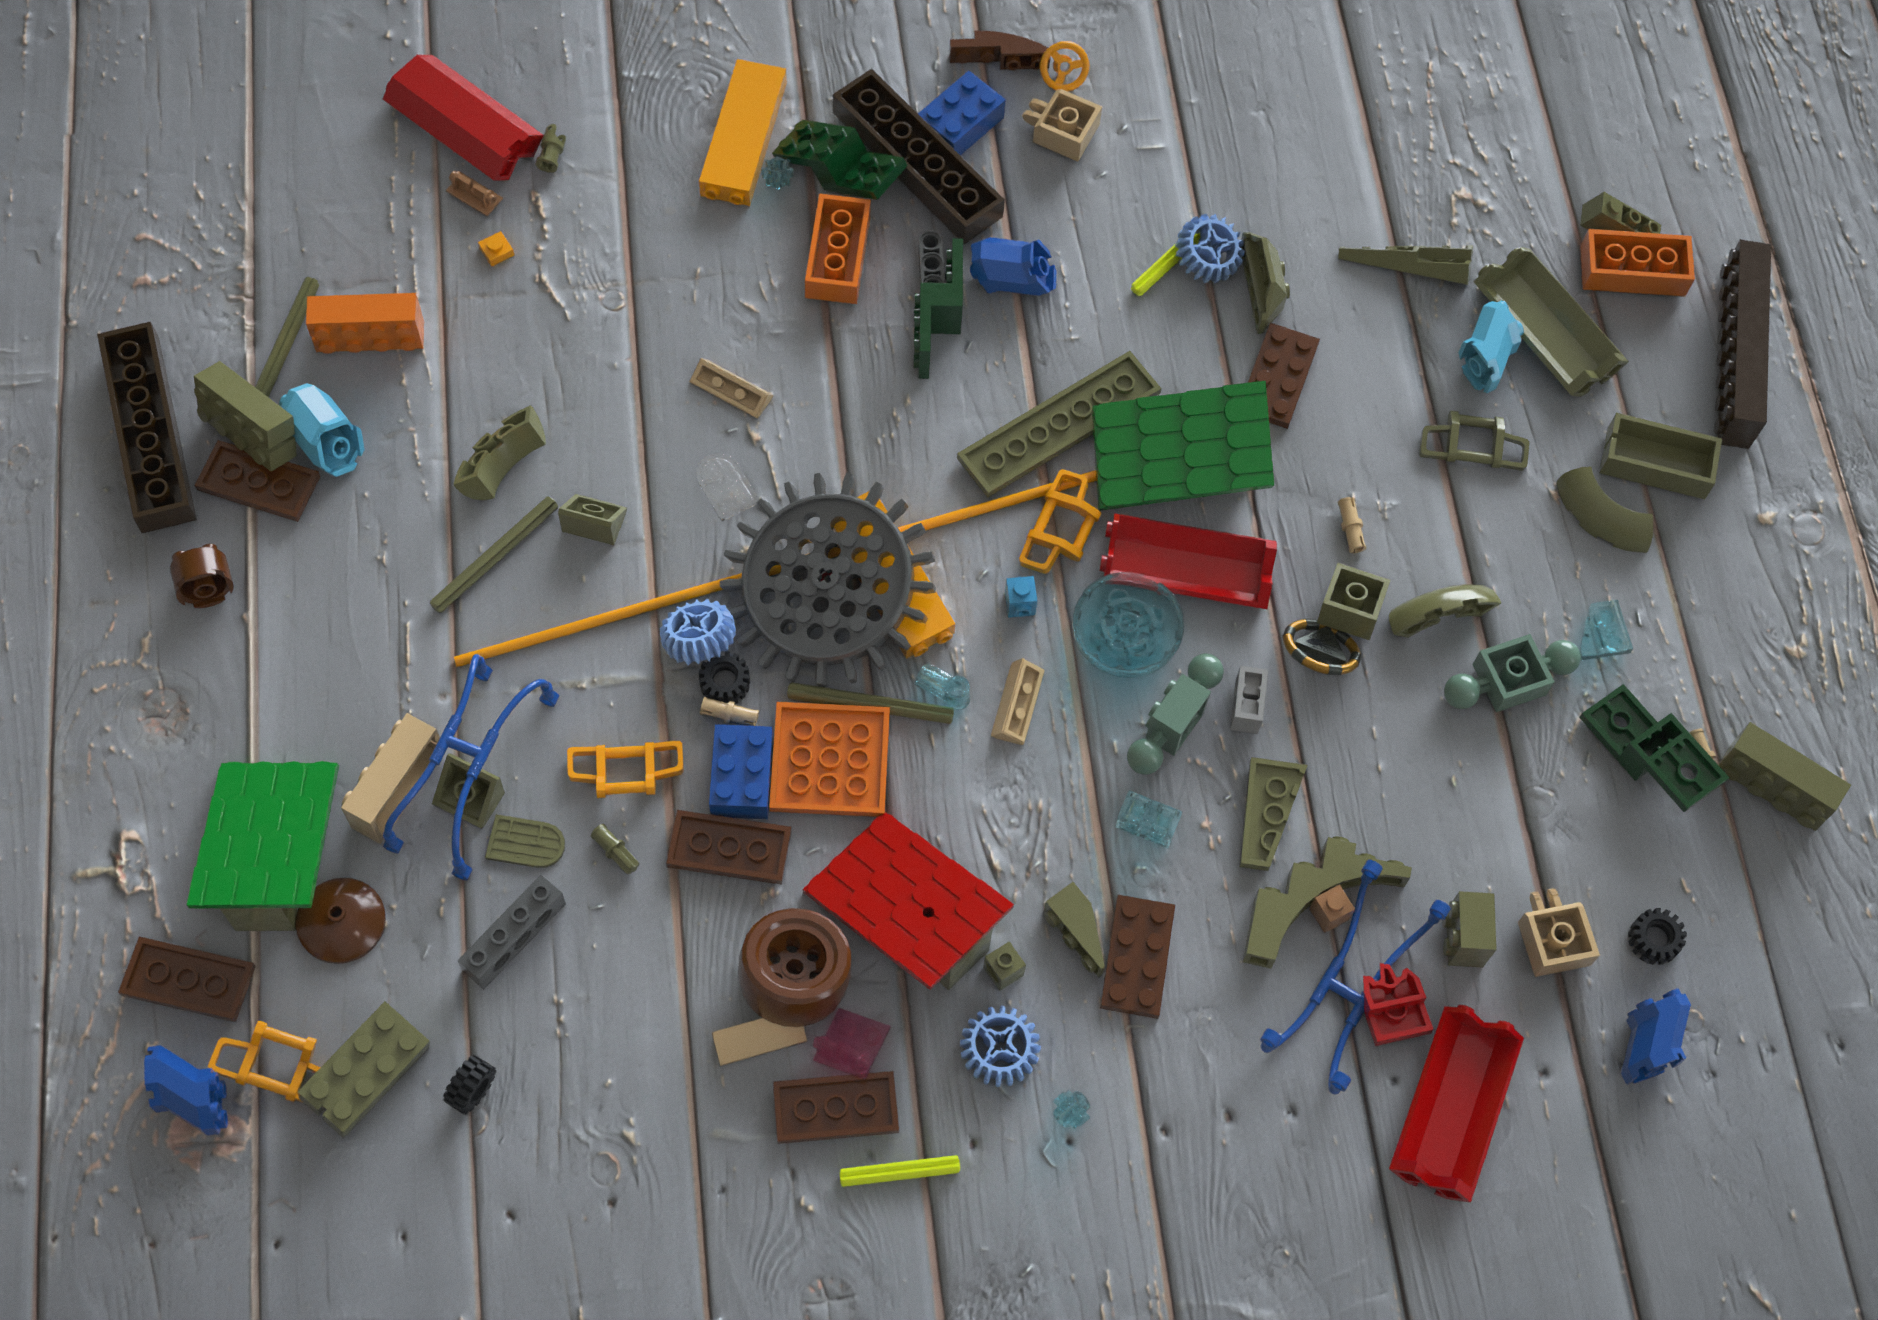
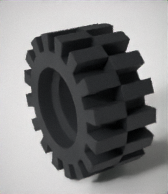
M725 651V656L712 657L710 662H702L698 674L703 696L706 695L707 698L726 703L733 701L735 704L738 703L739 697L742 700L744 699L745 691L748 692L750 688V674L746 661L743 658L739 660L738 654L734 653L732 657L730 656V651ZM724 670L730 671L735 675V681L728 687H720L713 680L716 673Z
M1655 908L1653 911L1648 909L1630 926L1631 930L1628 932V937L1632 938L1628 942L1629 946H1635L1632 951L1635 955L1639 952L1642 954L1639 958L1644 962L1648 958L1650 959L1649 964L1654 965L1658 961L1659 965H1662L1666 961L1670 962L1681 952L1686 944L1684 939L1687 937V932L1682 931L1685 927L1683 922L1679 924L1676 922L1679 918L1676 914L1670 917L1671 911L1667 909L1663 913H1661V908ZM1658 927L1662 929L1667 935V944L1664 946L1654 945L1647 937L1648 928Z
M476 1055L470 1056L468 1060L463 1062L462 1067L456 1070V1075L450 1079L451 1083L445 1089L447 1091L443 1095V1101L463 1115H467L469 1111L474 1110V1107L480 1103V1099L486 1095L485 1092L490 1089L492 1085L490 1083L495 1078L496 1068Z

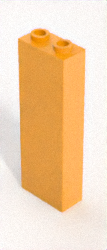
M741 59L736 60L699 179L700 196L710 200L717 199L731 202L735 205H751L787 85L786 68Z
M869 491L858 496L857 498L865 500L869 494ZM879 499L875 506L884 513H887L888 511ZM845 521L837 522L834 526V532H842L846 528L847 523ZM864 526L860 531V536H869L873 532V526ZM859 552L855 556L854 562L863 563L867 559V552ZM893 556L885 557L881 562V566L884 568L892 566L895 558ZM921 566L914 567V581L930 582ZM880 583L877 585L876 594L886 593L889 584ZM913 592L909 607L923 612L928 620L925 624L904 617L896 631L904 635L911 646L908 650L899 647L906 659L913 655L914 657L921 656L928 651V647L936 643L943 644L949 641L955 633L956 625L937 592L931 594ZM877 609L882 618L883 610Z

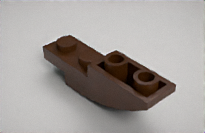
M974 31V39H950L949 62L960 64L999 62L1000 70H1040L1041 58L1048 47L1014 34L995 31ZM1050 58L1048 61L1047 69H1049L1050 66Z

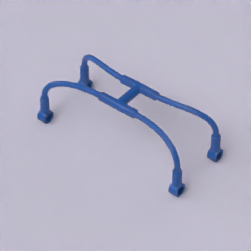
M479 654L473 655L458 708L455 714L451 715L429 758L430 762L427 768L392 812L383 832L385 840L383 847L392 853L399 854L404 842L396 837L392 827L402 811L428 780L436 765L440 764L448 747L474 757L466 773L467 778L458 799L452 829V864L454 866L452 875L465 881L468 880L473 869L466 865L464 859L460 857L459 836L463 809L470 787L480 774L499 736L498 732L518 703L539 686H541L542 691L539 700L543 704L554 707L559 698V694L553 691L550 682L545 679L535 680L524 687L510 701L496 720L492 729L488 730L480 747L454 737L462 722L461 717L469 699L474 677L482 681H488L493 671L486 665L484 658Z
M1367 860L1361 870L1363 875L1361 876V884L1354 907L1355 911L1353 912L1343 946L1338 956L1332 960L1317 988L1311 995L1310 1003L1298 1019L1282 1035L1267 1028L1260 1038L1262 1042L1261 1049L1264 1053L1275 1050L1301 1027L1315 1007L1320 1005L1329 989L1355 1004L1346 1019L1347 1024L1342 1031L1332 1059L1328 1080V1089L1332 1094L1346 1091L1351 1082V1078L1348 1075L1338 1071V1066L1352 1028L1357 1026L1365 1012L1364 993L1359 994L1335 978L1344 965V958L1353 941L1367 886L1373 880H1376L1383 870L1382 866L1373 860ZM1435 900L1429 909L1428 921L1410 936L1384 964L1392 966L1434 924L1447 917L1451 910L1450 906L1441 900ZM1379 970L1373 978L1375 981L1380 980Z

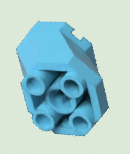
M1491 301L1483 305L1471 338L1463 341L1458 352L1460 359L1465 358L1466 364L1462 366L1464 375L1474 389H1484L1483 392L1489 393L1497 388L1508 357L1517 352L1521 343L1520 336L1524 334L1522 324L1511 314L1505 301Z
M306 383L290 389L287 394L283 395L279 401V406L293 416L295 430L293 437L311 462L326 473L336 477L353 471L357 465L355 462L357 456H362L365 450L361 429L352 425L333 399L314 385Z

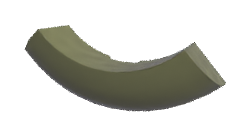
M531 405L501 421L504 426L492 435L486 433L472 447L475 451L468 462L462 461L454 480L455 488L464 496L475 500L495 498L497 488L507 472L526 455L546 445L543 426Z
M1591 466L1573 469L1560 476L1556 483L1561 500L1567 511L1571 510L1573 515L1580 521L1579 525L1595 538L1599 536L1613 543L1615 548L1640 553L1648 552L1653 537V514L1632 511L1613 501L1598 485Z
M1473 584L1453 585L1422 594L1395 607L1389 613V622L1394 635L1409 638L1428 627L1438 624L1441 621L1440 617L1452 614L1456 618L1466 616L1480 617L1502 602L1494 590L1487 586Z

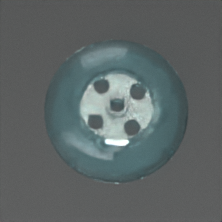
M1119 572L1097 579L1082 592L1074 608L1072 629L1080 652L1094 667L1112 676L1138 678L1160 670L1175 656L1184 634V616L1178 600L1162 583H1156L1144 578L1143 574ZM1111 618L1115 624L1108 627L1105 619ZM1145 634L1150 639L1143 638L1139 640V636ZM1115 642H1121L1124 645V647L1117 648L1113 644Z

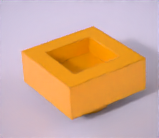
M501 231L478 242L479 249L491 267L514 256L513 248Z

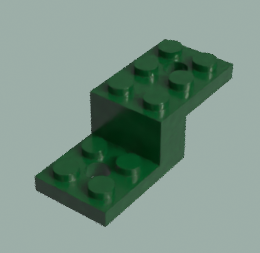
M808 120L798 122L789 135L781 140L779 146L772 152L776 161L811 167L825 191L878 200L908 166L904 157L868 152L856 129L853 127Z
M952 238V249H947L946 283L920 282V293H915L913 368L918 369V379H929L931 334H961L963 311V239Z
M1624 684L1588 708L1579 717L1635 781L1649 773L1683 812H1686L1729 779V776L1672 713L1657 722ZM1620 716L1624 718L1627 726H1617L1614 723L1613 717ZM1686 767L1692 770L1694 778H1685L1681 774V768Z

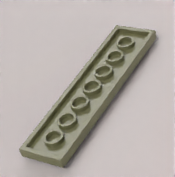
M1128 351L958 452L957 460L987 498L1093 435V406L1102 403L1158 396L1162 388L1133 353Z

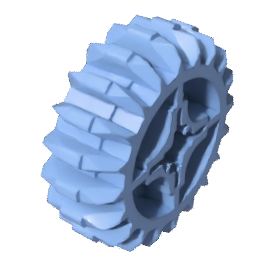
M1207 214L1202 215L1200 218L1196 216L1191 221L1186 222L1183 229L1178 233L1175 247L1178 248L1176 256L1182 258L1179 266L1186 265L1188 267L1186 274L1192 271L1194 273V280L1199 279L1201 276L1204 283H1208L1210 279L1214 284L1220 280L1225 281L1231 275H1234L1242 264L1243 260L1241 258L1244 256L1245 251L1241 247L1244 245V241L1237 239L1240 236V232L1232 230L1234 224L1229 226L1225 224L1226 217L1219 221L1216 214L1210 218ZM1200 233L1199 243L1194 245V235ZM1226 252V262L1220 264L1221 254Z
M696 599L692 604L686 602L683 607L676 606V611L669 612L668 618L662 620V627L659 628L662 647L669 657L676 659L677 663L685 661L687 665L693 661H696L699 665L703 660L710 662L712 657H720V652L728 651V646L734 643L733 638L736 635L735 622L730 611L725 605H720L718 601L711 603L709 599H706L704 602H699Z
M1003 1005L1000 1006L999 1013H995L993 1007H988V1016L981 1011L977 1012L978 1021L970 1018L968 1020L970 1028H964L962 1031V1035L967 1039L960 1040V1047L966 1049L961 1052V1058L970 1059L965 1064V1068L970 1070L976 1067L973 1077L977 1079L981 1074H984L983 1083L985 1085L990 1082V1078L996 1079V1087H1000L1002 1079L1006 1080L1008 1086H1012L1013 1076L1019 1082L1023 1081V1072L1031 1074L1033 1068L1030 1064L1038 1063L1039 1058L1035 1054L1041 1050V1046L1036 1044L1040 1036L1037 1033H1031L1035 1029L1034 1023L1024 1025L1027 1020L1026 1014L1016 1018L1017 1010L1015 1008H1012L1010 1014H1006L1005 1006ZM1005 1026L1008 1028L1002 1032H996L989 1027ZM1017 1033L1021 1037L1025 1048V1053L1022 1057L1017 1054V1049L1012 1045ZM978 1036L984 1039L983 1043L989 1049L984 1059L980 1057L976 1049V1039ZM1006 1041L1005 1050L1001 1048V1051L996 1050L994 1052L996 1042L999 1044V1042L1004 1043ZM1000 1060L1006 1061L1009 1064L1013 1063V1065L1007 1067L993 1066L995 1062Z

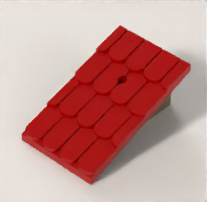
M886 812L874 819L870 826L854 838L850 845L834 857L830 864L813 877L803 888L805 895L929 990L940 982L949 991L989 951L993 928L1014 908L1012 902L986 882L978 879L955 860L947 857L919 834L914 833Z

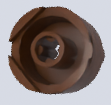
M205 544L202 547L178 551L172 555L170 573L177 600L181 604L186 606L185 602L193 604L194 608H208L226 600L225 595L229 591L232 593L234 585L226 555L218 550L216 545Z

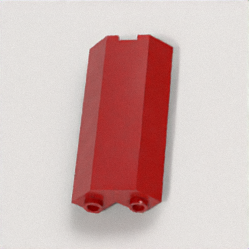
M417 54L391 77L382 98L494 181L509 180L518 159L534 157L544 136L433 55Z
M1114 513L1113 522H1107L1105 537L1110 538L1107 556L1102 555L1099 571L1104 572L1103 581L1261 609L1268 608L1273 584L1272 572L1277 553L1276 541Z
M1458 1005L1457 1007L1444 1006L1389 1170L1404 1182L1415 1187L1418 1186V1183H1421L1429 1188L1436 1189L1434 1194L1437 1196L1471 1203L1524 1041V1037L1515 1030L1513 1024L1501 1020L1497 1021V1023L1484 1022L1475 1014L1474 1009L1466 1005Z

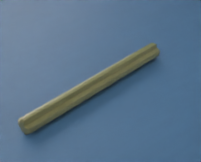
M306 277L256 383L255 388L267 397H269L306 316L307 296H315L319 284L315 278Z
M549 496L544 498L430 600L432 608L438 613H442L556 511L558 509L556 501Z
M791 682L787 690V697L789 699L820 704L890 707V715L951 724L954 716V709L952 707Z

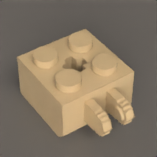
M1062 89L1055 91L1049 103L1033 98L1029 103L1031 111L1026 110L1022 115L1025 122L1034 126L1033 143L1078 162L1100 125L1102 106Z
M1552 888L1547 889V900L1550 908L1545 909L1539 892L1530 893L1529 898L1533 911L1524 913L1518 921V925L1534 976L1538 977L1591 966L1600 954L1582 903L1578 902L1562 906L1557 890Z

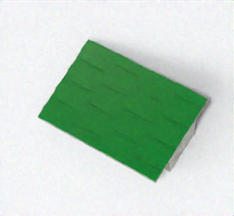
M1266 381L1223 385L1218 388L1136 398V400L1109 402L1093 406L1092 420L1098 510L1273 488L1274 473Z
M265 761L257 763H221L214 795L211 798L204 835L201 839L196 867H194L187 907L189 909H220L235 931H295L297 908L312 907L339 771L338 763L326 761L315 763L295 761L286 763H270Z

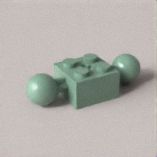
M1531 634L1480 650L1472 664L1478 677L1474 678L1464 673L1453 675L1445 684L1444 696L1447 702L1454 708L1467 709L1476 704L1480 694L1486 692L1495 711L1499 712L1546 696L1555 683L1549 671L1557 675L1571 674L1578 668L1581 654L1574 643L1568 640H1557L1547 647L1545 655L1541 656Z
M1208 653L1195 656L1189 663L1188 677L1182 673L1177 681L1171 680L1164 691L1165 697L1162 702L1156 701L1148 714L1150 718L1145 725L1148 728L1146 738L1136 740L1128 749L1127 761L1132 770L1142 775H1149L1161 767L1164 758L1163 750L1175 756L1205 712L1211 691L1208 689L1217 686L1223 678L1224 668L1216 656Z

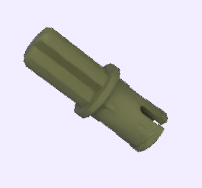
M600 824L592 831L591 838L606 852L605 856L608 859L612 858L626 874H631L637 870L639 861L627 850L625 842L618 840L607 829L605 824Z

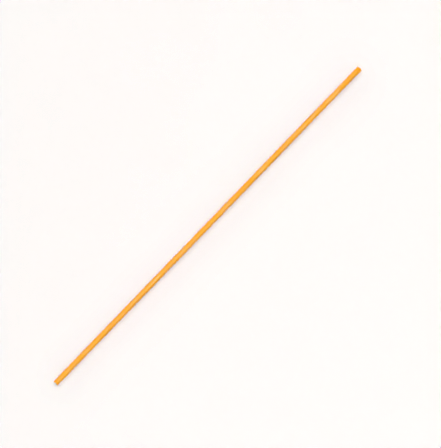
M1096 470L1080 474L1087 477L1088 483L1097 481ZM1065 479L1058 492L1081 486V484ZM1053 482L901 526L898 529L900 532H903L913 525L922 523L925 530H930L1046 496ZM838 547L832 548L828 552V558L831 559L839 556L841 549ZM773 566L769 571V576L779 574L781 566ZM742 573L454 656L456 667L470 664L475 654L488 659L723 590L720 587L721 580L741 579Z

